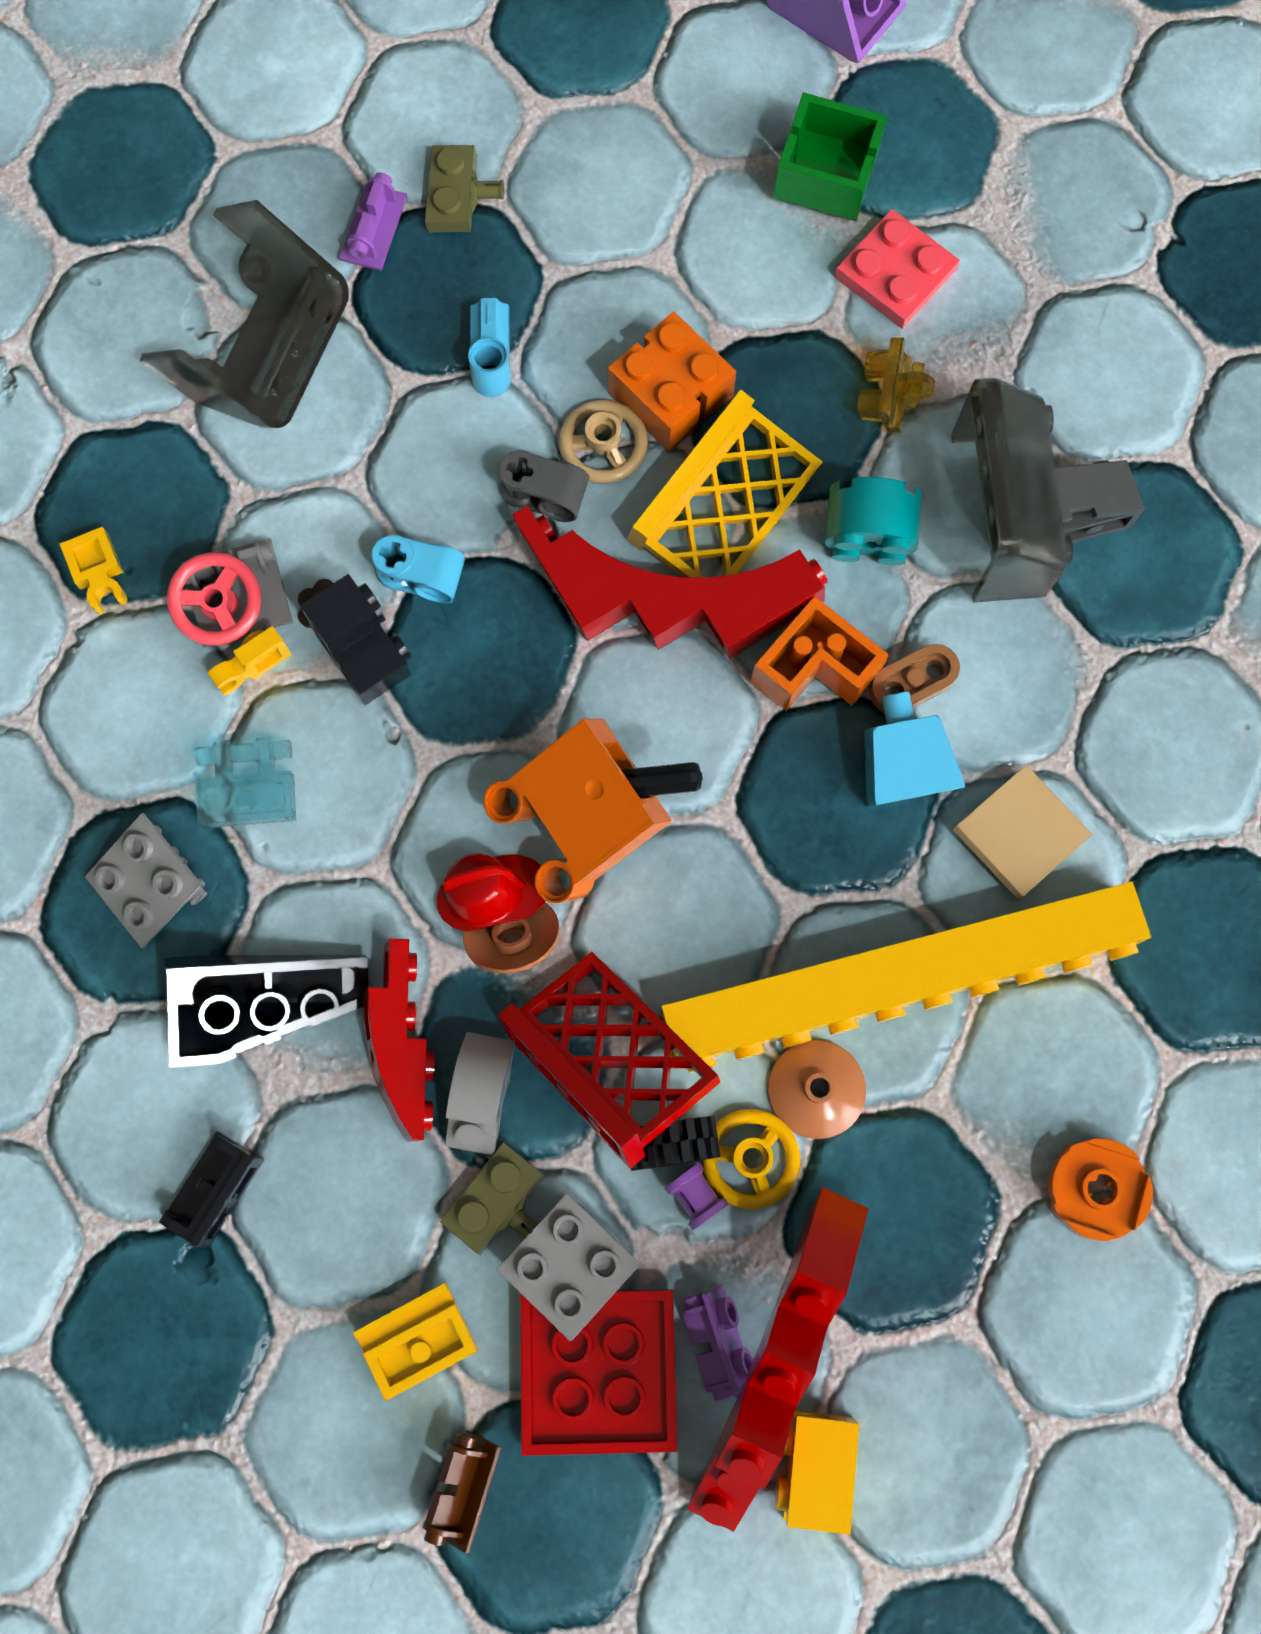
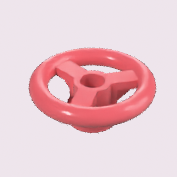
M208 552L190 558L176 570L168 586L167 606L173 623L186 637L204 645H224L241 638L252 628L261 608V590L253 571L243 561L229 554ZM210 566L224 567L216 582L204 587L202 591L183 590L186 581L198 570ZM237 577H239L246 588L247 605L244 614L236 623L233 617L239 609V598L231 587ZM216 593H222V603L218 607H210L209 601L211 596ZM182 606H198L204 615L219 623L222 631H206L196 627L186 617Z

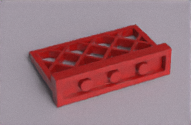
M593 952L586 955L520 1009L512 1003L498 1014L508 1039L515 1041L517 1049L630 1169L646 1156L643 1148L721 1083L719 1075ZM592 971L602 979L601 994H576L577 983ZM610 988H611L616 994H610ZM548 1006H565L563 1024H542L536 1016ZM574 1006H599L598 1023L572 1024ZM608 1006H629L633 1010L632 1025L606 1024ZM641 1018H642L648 1025H640ZM554 1036H561V1043ZM570 1036H596L594 1056H572L569 1052ZM631 1036L629 1056H602L604 1037ZM639 1036L661 1037L665 1041L664 1056H637ZM674 1050L679 1056H672V1051ZM585 1068H592V1074H590ZM601 1068H627L625 1088H603L599 1084ZM636 1068H663L661 1089H634ZM671 1068H692L701 1077L689 1089H669ZM616 1100H624L623 1108ZM632 1101H660L659 1114L641 1128L631 1117Z

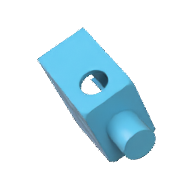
M909 692L881 697L886 725L867 729L864 733L867 806L965 788L964 779L939 716L932 715L915 719Z

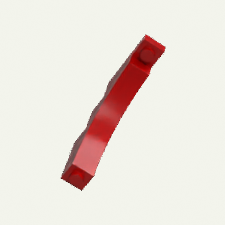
M528 505L512 514L521 534L587 641L635 613L658 650L706 622L728 658L731 659L792 622L814 596L820 601L825 602L824 585L828 583L826 575L815 559L808 562L800 549L771 564L733 575L707 578L677 577L636 568L612 558L590 545L573 530L557 538L545 516L542 515L536 519Z

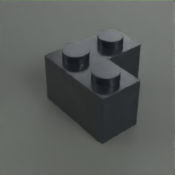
M347 574L300 605L313 632L365 706L411 676L406 661L412 658L397 634L389 638L380 624L386 619L379 609L381 607L380 603L366 583L358 587L351 576Z

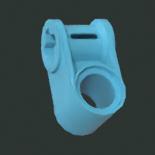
M399 535L382 537L372 549V560L378 579L385 587L391 590L418 595L437 603L449 604L453 602L465 562V556L459 551L444 545L427 544ZM396 558L402 559V561L395 563L394 568L387 566V564H393Z

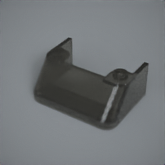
M252 200L216 208L213 214L218 221L247 244L239 260V273L244 284L258 296L224 367L208 358L194 359L182 349L142 353L139 362L197 404L261 428H281L291 421L347 305L349 289L345 278L339 271L258 200Z
M982 378L973 381L951 433L952 443L975 441L991 561L972 593L973 603L1046 597L1063 573L1065 564H1070L1073 558L1072 539L1070 535L1064 534L1050 438L1054 424L1052 406L1045 405L1042 396L997 378Z

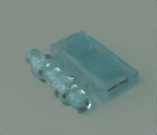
M272 737L256 738L255 743L231 745L229 740L214 741L213 745L209 747L195 748L194 757L197 766H215V777L196 778L197 824L201 828L296 821L294 774L291 771L275 772V760L292 758L291 741H273ZM257 761L258 773L233 775V763Z

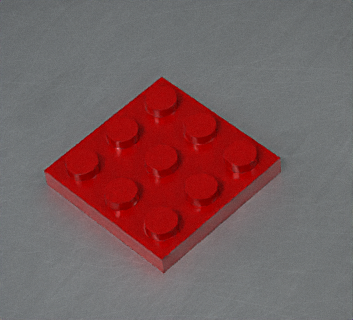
M673 1289L617 1290L571 1342L520 1294L522 1456L678 1452Z

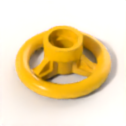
M760 1109L734 1111L722 1117L716 1123L719 1144L731 1129L739 1125L758 1124L766 1127V1129L758 1138L744 1139L735 1148L719 1145L721 1157L702 1160L704 1175L714 1192L720 1198H725L730 1205L742 1209L769 1207L784 1198L797 1180L801 1162L798 1142L787 1124L772 1113ZM779 1138L786 1155L785 1169L779 1181L770 1188L766 1174L770 1171L774 1160L771 1146ZM747 1149H754L760 1154L761 1161L756 1168H749L743 1162V1154ZM717 1160L733 1163L739 1174L751 1179L756 1194H745L731 1188L720 1175Z

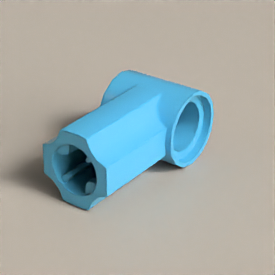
M481 298L476 304L470 305V348L468 360L471 377L476 391L488 397L500 396L506 392L512 380L510 369L509 305L498 301L497 298ZM486 366H497L493 369H483Z

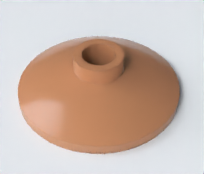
M545 902L544 906L534 915L519 921L490 926L481 930L464 931V947L470 960L486 971L494 973L523 971L540 963L552 952L559 938V921L554 910Z
M811 1040L792 1046L778 1058L770 1073L768 1096L775 1115L785 1122L793 1133L810 1139H825L841 1134L857 1120L866 1099V1083L859 1064L848 1051L831 1042ZM814 1079H821L828 1086V1092L822 1098L815 1097L810 1091V1084Z

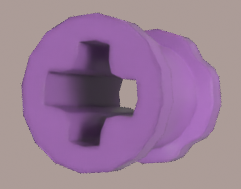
M700 1163L690 1168L664 1188L668 1194H674L691 1219L688 1225L692 1230L729 1205L725 1198L717 1196L702 1175L704 1168Z

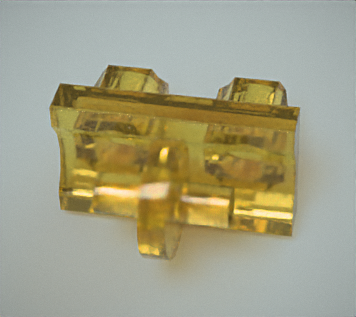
M891 337L889 349L867 351L864 367L867 380L883 381L882 390H862L859 394L858 411L862 420L883 422L887 433H901L905 402L906 407L916 409L919 407L920 399L932 396L935 391L936 381L932 376L924 373L925 364L922 362H914L912 364L911 356L904 352V337Z

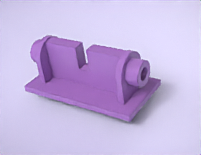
M378 172L375 177L369 179L368 184H365L339 257L340 261L382 271L407 199V193L394 190L391 185L392 178L389 175Z
M721 1285L703 1295L699 1293L684 1298L685 1309L681 1311L692 1346L710 1341L712 1351L696 1356L706 1391L713 1393L715 1401L733 1395L734 1398L738 1397L753 1362L752 1355L746 1347H743L737 1330L739 1317L735 1303L730 1297L726 1296L724 1287Z

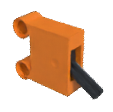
M583 718L511 778L491 784L483 798L484 809L493 821L500 824L530 821L536 818L537 815L539 816L566 858L543 863L537 870L535 887L538 894L545 901L563 903L587 896L597 878L672 822L656 796L697 792L701 789L703 774L699 764L695 762L636 768L604 719ZM512 791L516 794L518 801L515 811L510 805ZM563 869L570 878L568 890L562 886L560 881Z

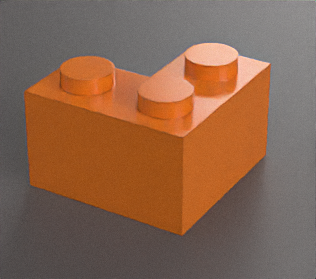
M814 596L754 665L750 683L785 711L791 707L815 678L852 706L873 682L877 673L883 669L889 654Z

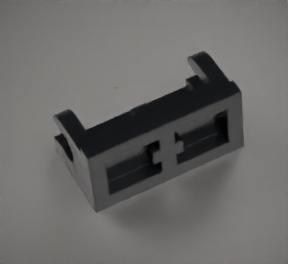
M219 1131L214 1133L209 1141L208 1148L169 1209L165 1211L159 1220L160 1224L196 1248L211 1246L264 1161L263 1158Z

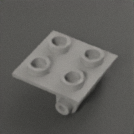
M271 538L220 552L232 555L243 561L253 571L259 582L261 590L260 612L252 628L243 636L258 630L265 631L272 625L276 628L293 623ZM210 566L202 568L191 575L185 585L188 586V590L202 591L204 587L216 582L224 567ZM237 577L231 587L239 598V609L233 617L236 623L244 614L247 605L246 588L239 577ZM216 593L211 596L209 601L210 607L215 608L222 603V593ZM193 606L198 628L213 632L222 631L218 622L204 615L198 606Z
M144 813L138 816L85 876L141 948H145L187 901L194 905L207 895V892L203 889L205 882L201 878H196L187 867L188 861L185 857H179V850L175 846H170L161 835L162 829L159 825H153Z
M566 1193L497 1268V1271L571 1342L641 1264L593 1219L579 1203Z

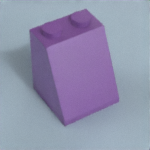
M767 0L770 10L855 63H859L907 5L906 0Z

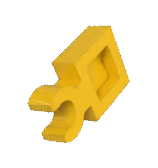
M103 526L60 543L74 583L80 590L89 587L87 590L88 603L99 615L104 613L101 598L106 593H114L115 598L121 605L127 604L125 591L117 581L112 579V577L124 572L110 536Z
M272 625L265 631L258 630L249 634L241 642V646L233 651L236 655L234 658L217 664L207 673L217 688L226 696L235 691L250 676L254 681L292 654Z

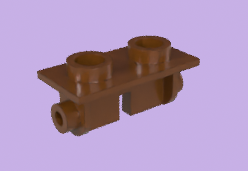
M466 1430L465 1433L457 1432L455 1440L448 1442V1450L438 1480L449 1484L447 1492L434 1491L422 1528L426 1530L424 1536L426 1542L437 1546H444L446 1541L460 1551L469 1554L502 1447L470 1430Z

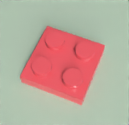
M891 209L837 267L835 278L903 329L957 270L960 259L895 210Z

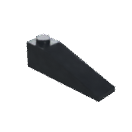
M208 955L163 958L169 1068L221 1064L236 1058L239 1053L264 1043L269 1045L281 1040L282 1036L307 1026H316L362 1008L363 992L368 988V957L366 955Z

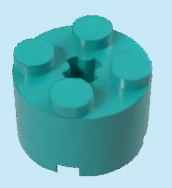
M881 477L852 478L851 487L839 489L840 481L831 484L829 487L825 545L832 549V559L842 562H855L859 560L860 555L878 556V562L884 565L895 566L905 564L906 555L914 553L918 549L922 504L921 489L915 486L912 494L905 491L906 482Z

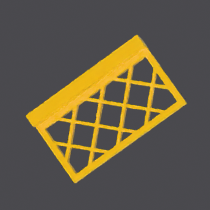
M742 390L737 393L633 525L626 539L640 551L643 547L682 577L704 578L700 575L698 559L722 557L724 576L737 574L823 463L753 408L752 405L755 400ZM750 424L766 435L768 449L745 451L743 433ZM736 443L737 452L728 453ZM793 456L804 464L807 469L799 478L781 479L778 457ZM769 458L773 480L750 482L747 460ZM739 461L742 483L719 485L716 469L719 463ZM710 476L711 486L701 487ZM792 487L784 497L783 488ZM774 489L777 508L773 512L755 513L752 491ZM743 492L747 514L723 516L720 494ZM712 495L716 517L692 520L691 499L694 496ZM683 511L684 520L675 521L676 518ZM766 521L758 531L756 522ZM748 523L750 543L747 546L728 548L725 525ZM717 526L720 549L697 551L694 528ZM686 529L689 552L672 553L658 541L666 531ZM740 555L731 566L730 556ZM690 560L691 567L687 565L684 561Z

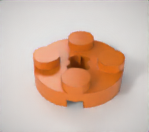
M1089 1139L1070 1144L1054 1161L1048 1177L1050 1209L1053 1215L1076 1235L1090 1240L1111 1241L1125 1236L1131 1230L1137 1229L1145 1221L1152 1205L1153 1185L1149 1175L1145 1174L1143 1166L1138 1161L1140 1158L1132 1149L1111 1139ZM1098 1175H1102L1108 1179L1105 1186L1112 1187V1195L1110 1198L1102 1197L1098 1204L1090 1198L1092 1193H1088L1089 1181H1096Z

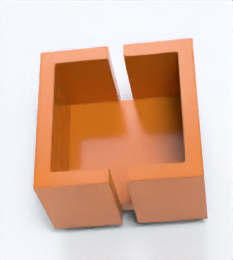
M673 311L644 336V348L637 342L608 367V394L615 401L629 407L642 420L647 432L670 453L698 428L699 417L705 422L733 398L737 371Z

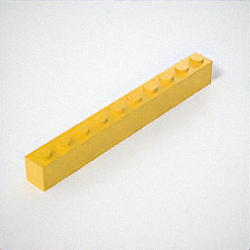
M1132 881L661 1006V1015L663 1021L712 1068L717 1066L715 1057L734 1052L736 1060H742L763 1054V1044L781 1040L783 1048L811 1041L810 1032L828 1027L830 1035L840 1034L859 1028L857 1019L875 1015L877 1023L905 1016V1006L922 1002L924 1010H929L952 1003L950 994L969 990L971 998L998 991L1000 989L997 982L1015 977L1017 985L1046 978L1044 969L1061 965L1064 973L1083 969L1092 965L1090 957L1108 953L1110 961L1139 953L1137 945L1151 938V934ZM674 1050L672 1051V1056H679ZM687 1068L688 1073L695 1072L692 1068Z

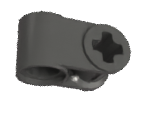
M519 450L507 454L502 459L499 468L501 478L500 492L507 504L519 508H524L528 505L531 511L560 522H573L576 520L590 479L589 474L584 469L571 463L557 462ZM523 462L526 464V468H522ZM514 491L518 492V496L514 495Z

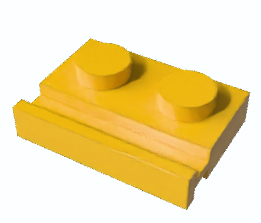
M447 1282L353 1332L364 1352L363 1356L385 1401L479 1350L449 1290Z

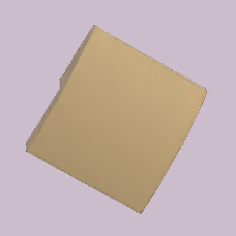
M1027 765L953 829L1018 900L1024 897L1092 835Z

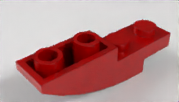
M389 939L384 945L383 988L368 987L363 992V1021L366 1045L377 1086L394 1123L407 1142H418L424 1140V1131L432 1130L433 1103L432 1101H425V1082L433 1080L434 1052L426 1051L427 1039L407 1038V1031H414L416 1023L415 1001H408V982L416 981L417 953H409L410 939Z

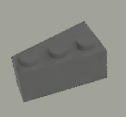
M1102 460L1093 464L1005 474L986 514L1002 561L1132 528L1145 508L1128 461L1109 462L1108 460Z

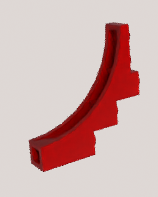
M823 1187L804 1221L784 1283L745 1381L712 1454L691 1493L687 1510L702 1516L709 1523L723 1526L733 1532L759 1488L765 1489L783 1458L796 1407L816 1374L827 1328L847 1295L869 1208Z

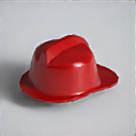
M483 853L465 855L449 868L437 893V909L442 920L454 929L473 931L519 921L534 915L546 902L538 894L535 887V876L541 865L534 859L522 855H502L497 857Z

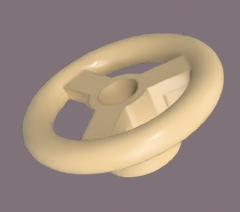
M594 400L577 407L566 418L559 434V450L564 462L584 469L589 474V482L614 483L627 478L639 468L648 449V434L642 420L625 404L613 400ZM589 417L585 424V433L573 435L579 423ZM623 420L631 427L635 438L634 450L627 461L618 450ZM600 435H607L610 437L608 440L605 441L597 439V437ZM593 450L596 454L604 455L613 469L598 470L588 467L577 458L574 451Z

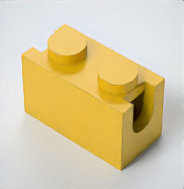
M801 1410L795 1411L784 1455L788 1456L786 1477H777L775 1490V1510L783 1511L782 1517L783 1520H786L787 1527L851 1535L859 1422L855 1418Z

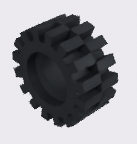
M708 1116L676 1120L643 1148L646 1156L633 1166L631 1171L721 1157L715 1117Z

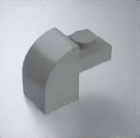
M470 1032L466 1033L457 1058L448 1098L446 1147L494 1155L498 1143L502 1105L510 1082L514 1040Z

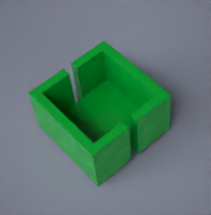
M803 92L792 123L791 133L788 135L778 164L773 198L857 221L880 151L888 116Z

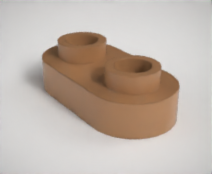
M941 644L927 645L881 669L871 684V700L875 707L884 713L881 697L887 696L886 688L895 687L900 693H910L912 708L947 691L953 685L960 671L959 659L947 646ZM926 667H937L941 676L938 678L930 677L926 673Z

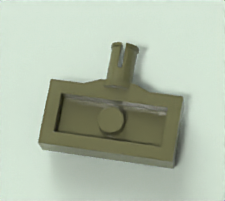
M474 145L432 146L425 225L428 233L471 232L472 215L478 200L504 199L505 188L503 180L478 181L476 175L478 155Z
M503 1142L441 1219L440 1223L478 1255L483 1253L497 1234L509 1227L525 1239L531 1232L524 1227V1224L533 1230L538 1223L528 1216L523 1209L529 1193L544 1175Z

